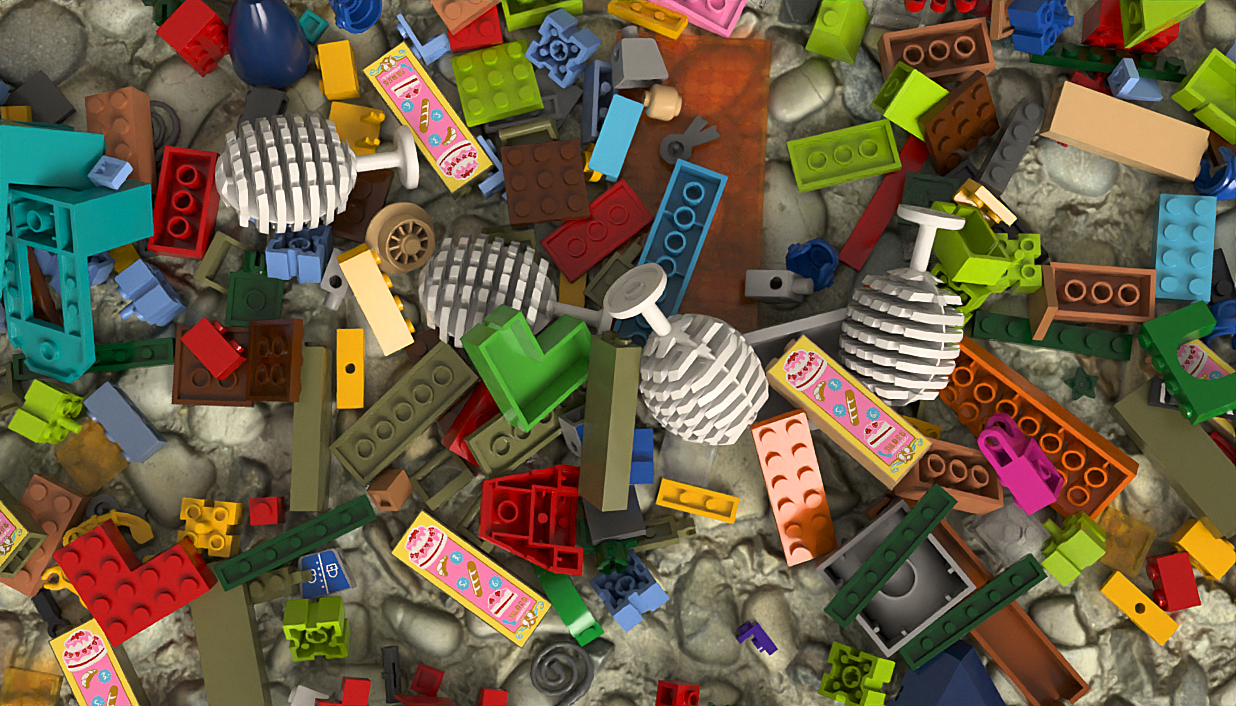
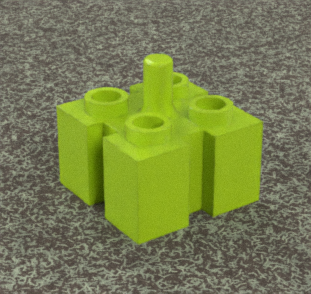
M994 233L999 240L997 245L1003 246L1012 263L995 286H985L992 291L991 293H1002L1007 287H1012V293L1036 292L1042 287L1041 265H1034V260L1041 255L1040 234L1018 233L1013 240H1008V233Z
M940 261L930 272L945 282H937L938 285L935 286L960 296L962 305H946L959 310L965 315L964 324L962 326L955 325L962 329L973 316L970 311L979 308L992 291L984 284L951 281Z
M34 379L24 397L26 399L22 408L17 409L8 426L9 429L36 443L47 442L59 445L67 437L69 430L76 434L81 431L82 424L71 419V417L75 418L80 413L84 397L57 383Z
M1083 510L1076 515L1072 513L1067 516L1062 522V529L1050 518L1045 519L1042 523V526L1049 533L1042 539L1040 564L1064 587L1079 576L1081 570L1086 566L1090 567L1106 553V544L1104 543L1106 541V532Z
M342 596L318 597L316 603H311L309 598L286 601L282 627L286 639L290 640L289 649L293 662L315 660L316 655H325L326 659L348 657L351 630L348 618H345Z
M833 641L827 661L833 665L830 674H823L818 694L834 701L843 702L846 706H883L886 694L880 691L883 682L890 683L896 662L868 653L854 646Z

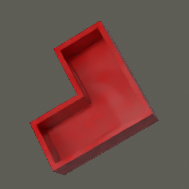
M111 518L52 554L113 647L118 646L208 592L218 582L189 536L141 564Z

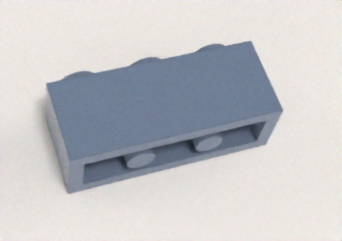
M594 60L584 70L581 145L597 142L613 96L615 94L618 95V89H613L612 65L610 62Z
M107 381L83 401L84 405L88 408L86 411L88 416L93 421L101 423L105 428L103 430L105 436L110 441L119 444L122 448L120 450L121 454L129 462L144 463L167 443L165 438L117 383Z

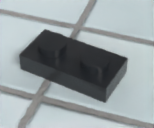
M1222 248L1213 250L1209 306L1224 299L1236 298V288Z

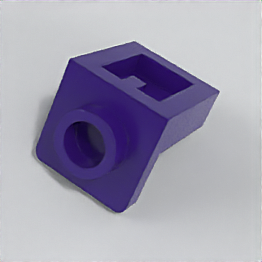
M748 620L737 629L739 634L735 638L739 643H742L753 634L755 637L751 641L760 653L766 650L770 656L778 650L756 620L753 623Z

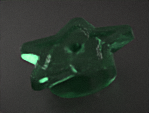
M1078 367L1075 376L1066 379L1064 383L1072 389V399L1076 401L1083 395L1095 398V383L1099 378L1098 376L1086 374L1082 367ZM1081 382L1084 383V387L1080 386Z

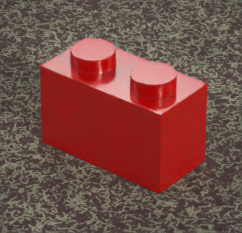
M204 317L180 339L215 378L225 380L247 360L242 354L245 349L234 338L230 340L224 334L227 329L217 319L212 321Z
M1172 551L1146 557V573L1148 578L1152 580L1154 587L1152 597L1154 603L1160 609L1173 612L1201 605L1187 551Z

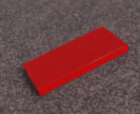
M624 178L589 203V218L567 220L540 241V244L571 284L654 222V217Z

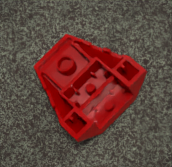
M561 464L482 481L478 537L553 573L582 576L583 548L575 547L577 498L581 496L578 494L580 467Z

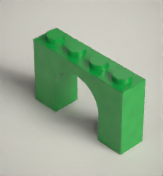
M1203 300L1143 323L1138 333L1140 346L1144 350L1147 349L1154 369L1161 373L1165 380L1167 391L1170 395H1174L1179 403L1181 415L1185 419L1188 418L1192 426L1236 409V372L1215 380H1203L1187 373L1177 358V349L1180 346L1211 334L1217 323Z

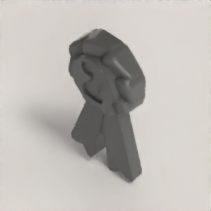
M697 115L683 135L669 134L661 141L660 157L668 165L675 166L678 158L688 161L693 147L716 140L721 135L716 132V125L700 132L707 126L708 121L702 120L701 116Z
M99 494L89 500L86 508L88 519L93 515L101 516L110 513L112 509H116L117 512L130 513L143 518L147 522L149 521L147 517L149 509L121 508L116 497L107 494ZM125 525L119 526L127 533L132 535L130 527Z

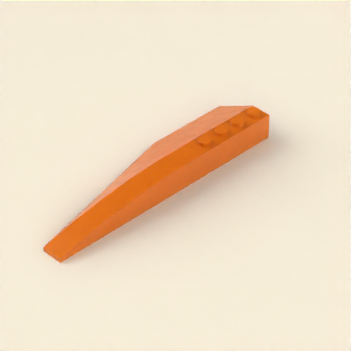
M863 285V287L871 288L869 287L870 285ZM963 334V339L960 342H956L960 345L959 356L952 358L956 363L954 371L951 374H946L948 379H950L947 386L943 389H936L939 392L938 396L947 406L953 409L958 415L957 419L963 426H967L976 441L980 433L985 429L988 419L993 414L1004 412L1011 416L1027 439L1031 437L1035 439L1064 479L1057 500L1049 504V506L1065 518L1072 513L1076 515L1083 510L1090 518L1095 520L1136 477L1139 463L1004 362ZM1003 422L994 423V426H999L1006 432V425ZM989 436L986 437L987 443L992 445Z

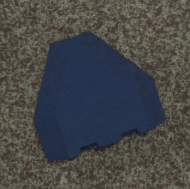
M961 639L951 644L916 670L911 671L908 668L900 682L901 688L894 700L891 698L888 706H1006L974 647Z

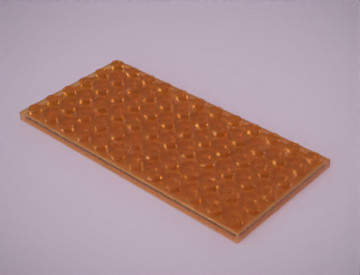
M618 30L616 43L623 39L622 32ZM638 32L639 38H653L656 41L669 75L662 85L676 88L678 95L682 96V104L678 116H674L669 121L648 117L645 107H643L618 178L615 183L607 181V190L624 178L655 219L675 168L673 165H668L660 157L661 141L669 134L683 135L697 115H700L702 120L708 121L707 126L700 132L716 125V132L720 133V138L693 147L687 162L728 176L677 314H701L715 317L727 322L739 332L757 328L758 301L745 297L746 270H760L772 40L682 34L675 40L660 33ZM650 88L618 89V95L641 103L644 91H649ZM653 223L616 251L623 256L634 242L644 249ZM615 252L602 261V268ZM641 254L632 263L635 267L638 265ZM613 317L610 331H613L617 318Z

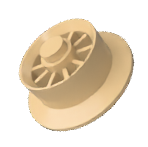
M396 202L384 207L373 217L366 231L365 243L369 250L375 248L382 262L377 265L378 268L387 273L402 274L416 270L427 263L435 249V232L430 216L420 206L410 202Z

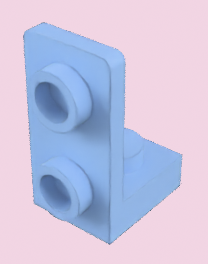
M402 14L396 15L399 24L396 25L403 39H410L413 44L410 46V49L418 60L422 58L426 66L452 51L449 39L445 33L440 36L434 35L425 42V45L421 46Z
M1123 58L1107 78L1114 98L1159 102L1163 98L1157 80L1140 78L1132 58Z
M479 135L476 137L477 141L493 161L498 171L496 174L493 172L489 173V177L478 185L480 192L487 200L503 189L505 184L502 162L495 156V153L498 152L490 139L485 141Z
M103 155L87 176L96 187L106 186L117 190L124 181H127L126 178L133 168L127 161Z

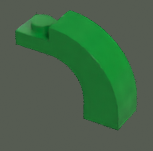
M534 563L530 564L558 615L581 647L604 633L601 625L581 597L569 575L556 574Z

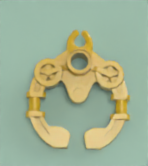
M112 509L110 513L101 516L93 515L78 527L68 530L63 537V546L110 518L116 527L121 525L130 527L132 538L139 544L146 543L155 538L151 524L143 518ZM155 555L145 556L143 558L142 563L154 557ZM59 564L47 568L41 575L42 580H47L52 573H56L59 576L57 583L45 582L43 584L44 588L50 590L67 588L79 596ZM79 596L81 604L83 605V607L87 608V606Z

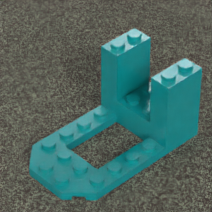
M0 118V299L2 297V288H5L7 284L4 260L6 261L9 255L8 245L5 244L6 233L10 230L7 205L12 201V191L9 188V183L84 189L97 188L87 175L106 153L107 144L104 134L74 130V127L63 124Z
M127 179L117 190L106 186L84 189L9 183V188L12 191V201L7 205L10 230L6 233L5 238L9 255L8 259L4 260L7 284L3 288L8 340L14 349L20 348L27 359H25L24 363L30 371L66 383H72L78 380L96 361L87 257L154 236L151 183ZM27 246L58 254L64 327L34 318Z

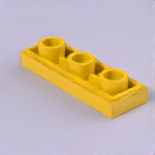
M337 329V409H365V329ZM355 365V371L349 374L348 367Z
M1114 570L1098 589L1103 596L1160 646H1163L1179 627L1172 618L1118 570ZM1138 603L1139 610L1136 612L1135 605Z

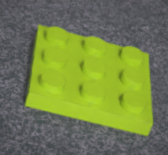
M525 38L450 57L468 128L544 108L532 62L524 56L528 50Z

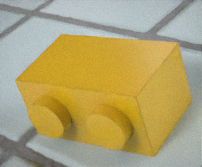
M349 40L317 45L319 54H315L317 69L322 71L323 79H319L321 94L326 95L330 102L360 98L354 50Z
M1188 519L1167 541L1177 551H1187L1191 565L1206 579L1219 581L1236 562V553L1233 551L1234 546L1222 537L1215 539L1199 519Z

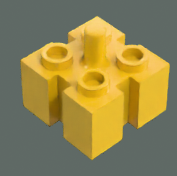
M183 497L180 519L186 520L185 530H178L177 542L189 536L200 554L206 553L208 548L209 556L228 558L234 557V554L237 556L239 554L241 535L235 534V526L243 524L245 503L215 501L213 506V499Z

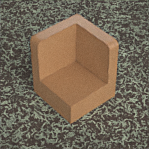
M385 469L366 491L378 510L399 511L414 491V486L403 469Z

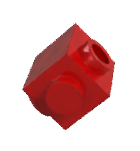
M658 680L655 706H698L700 685L683 680Z

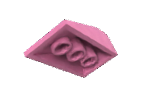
M647 0L688 16L689 23L726 38L730 37L747 0Z

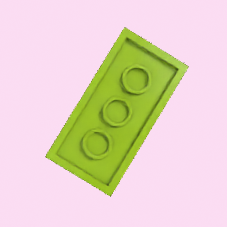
M889 119L786 142L798 194L899 171L902 168Z

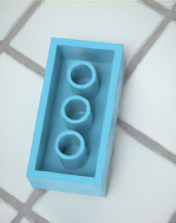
M1160 194L1156 199L1150 269L1156 270L1155 303L1189 306L1201 300L1205 304L1210 302L1217 197Z

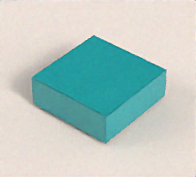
M308 8L298 19L304 29L307 40L313 45L317 43L329 27L327 21Z

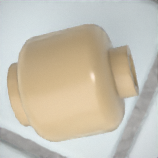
M654 84L649 91H644L641 104L644 105L648 117L669 121L674 116H678L681 109L682 96L678 95V91L674 87Z

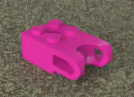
M1004 412L993 414L988 419L985 429L980 433L977 443L980 450L996 470L999 482L1004 487H1008L1013 494L1015 504L1020 509H1024L1027 515L1055 502L1064 482L1062 476L1033 437L1027 439L1011 416ZM1003 422L1006 425V432L1001 427L994 426V423ZM989 436L992 445L987 443L986 437Z

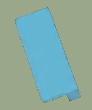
M617 94L613 96L588 164L589 169L607 175L605 180L613 183L618 178L644 107L641 103Z

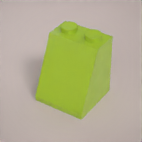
M821 0L805 49L854 65L870 17L862 0Z
M1119 0L1124 48H1131L1184 20L1207 0Z
M899 61L870 104V107L924 141L918 120L949 95L950 92L916 69Z

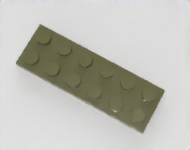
M441 340L347 429L329 449L360 485L367 487L474 386L481 377L449 342L446 344Z
M588 379L528 432L508 424L502 412H500L464 438L486 479L506 476L562 433L558 416L586 403Z

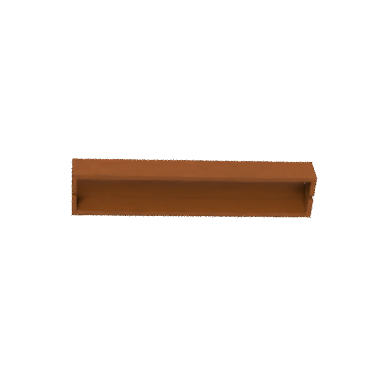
M894 488L892 490L888 489L884 492L886 497H879L862 512L870 522L896 497ZM902 497L911 509L918 502V500ZM943 518L931 533L977 587L976 589H978L994 576ZM1015 600L967 633L968 637L1028 706H1066L1064 703L1057 701L1059 697L1061 700L1073 705L1091 689Z

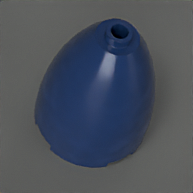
M234 0L228 20L227 39L231 62L237 76L252 87H255V85L274 86L275 89L288 86L300 79L307 71L311 50L304 29L289 5L284 0Z

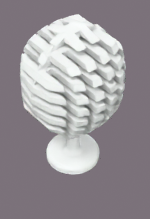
M305 113L304 122L302 117H299V114H288L287 122L283 115L272 116L271 126L266 117L255 118L254 131L249 121L246 120L239 125L240 138L236 140L234 130L225 134V151L222 156L220 154L215 166L216 189L227 208L231 205L236 209L240 226L248 227V219L250 220V217H252L260 233L269 234V222H271L277 234L285 233L287 224L293 232L301 231L303 222L307 224L309 229L318 228L319 217L323 220V224L327 226L334 220V209L337 214L346 210L348 195L352 187L354 190L357 172L396 167L402 185L406 189L417 188L419 181L418 158L409 127L402 125L395 129L393 136L394 151L355 156L347 140H345V143L343 141L342 143L340 142L334 121L326 119L325 129H320V122L318 117H315L316 114Z
M905 204L898 205V216L919 223L909 268L903 267L886 271L891 274L889 276L867 275L862 283L870 285L869 287L871 288H855L852 298L859 302H851L847 306L846 314L852 317H849L847 321L842 323L841 329L847 333L840 335L839 346L842 349L838 351L839 361L849 368L845 370L888 406L896 407L905 406L917 400H934L939 394L936 389H943L947 386L950 379H948L946 374H951L956 365L952 358L959 356L960 345L956 342H960L963 339V329L955 325L962 326L965 321V315L962 312L946 305H962L960 296L935 286L938 285L937 282H945L929 271H926L937 228L960 230L964 227L966 219L934 209Z
M472 232L462 233L458 247H454L452 245V238H445L442 244V252L436 258L434 256L429 258L419 276L418 296L420 305H423L427 313V326L435 330L437 325L440 328L439 339L446 344L449 341V336H453L455 338V347L463 348L464 346L460 338L478 323L484 325L483 319L501 304L520 310L534 336L541 330L543 332L553 318L559 319L563 314L584 320L586 325L597 329L596 335H602V331H610L613 317L607 313L604 306L600 311L557 302L554 283L551 284L547 277L549 262L541 258L540 265L538 266L534 262L535 250L528 245L525 255L519 253L520 242L513 240L509 248L504 247V238L495 237L493 244H488L489 235L479 234L476 243L472 244Z
M647 263L629 270L609 288L604 297L603 306L610 316L617 319H626L641 313L653 329L641 352L638 389L643 393L641 396L647 407H649L652 415L665 429L686 441L702 443L704 445L734 444L742 432L748 429L749 425L757 418V412L769 398V384L758 356L743 335L721 319L701 314H677L666 318L655 304L667 284V275L660 265Z

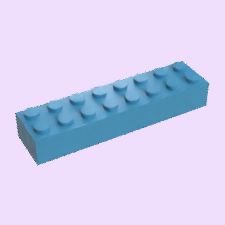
M679 158L637 265L656 263L665 271L667 284L655 304L666 318L678 313L728 176ZM640 313L630 318L617 319L613 331L619 332L620 337L631 338L633 343L641 346L643 349L653 329Z

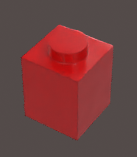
M284 497L249 498L250 526L285 523Z

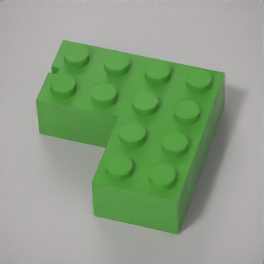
M501 304L483 319L484 325L478 323L460 338L461 343L507 423L524 432L532 429L588 379L591 333L584 320L567 314H563L535 338L522 312Z

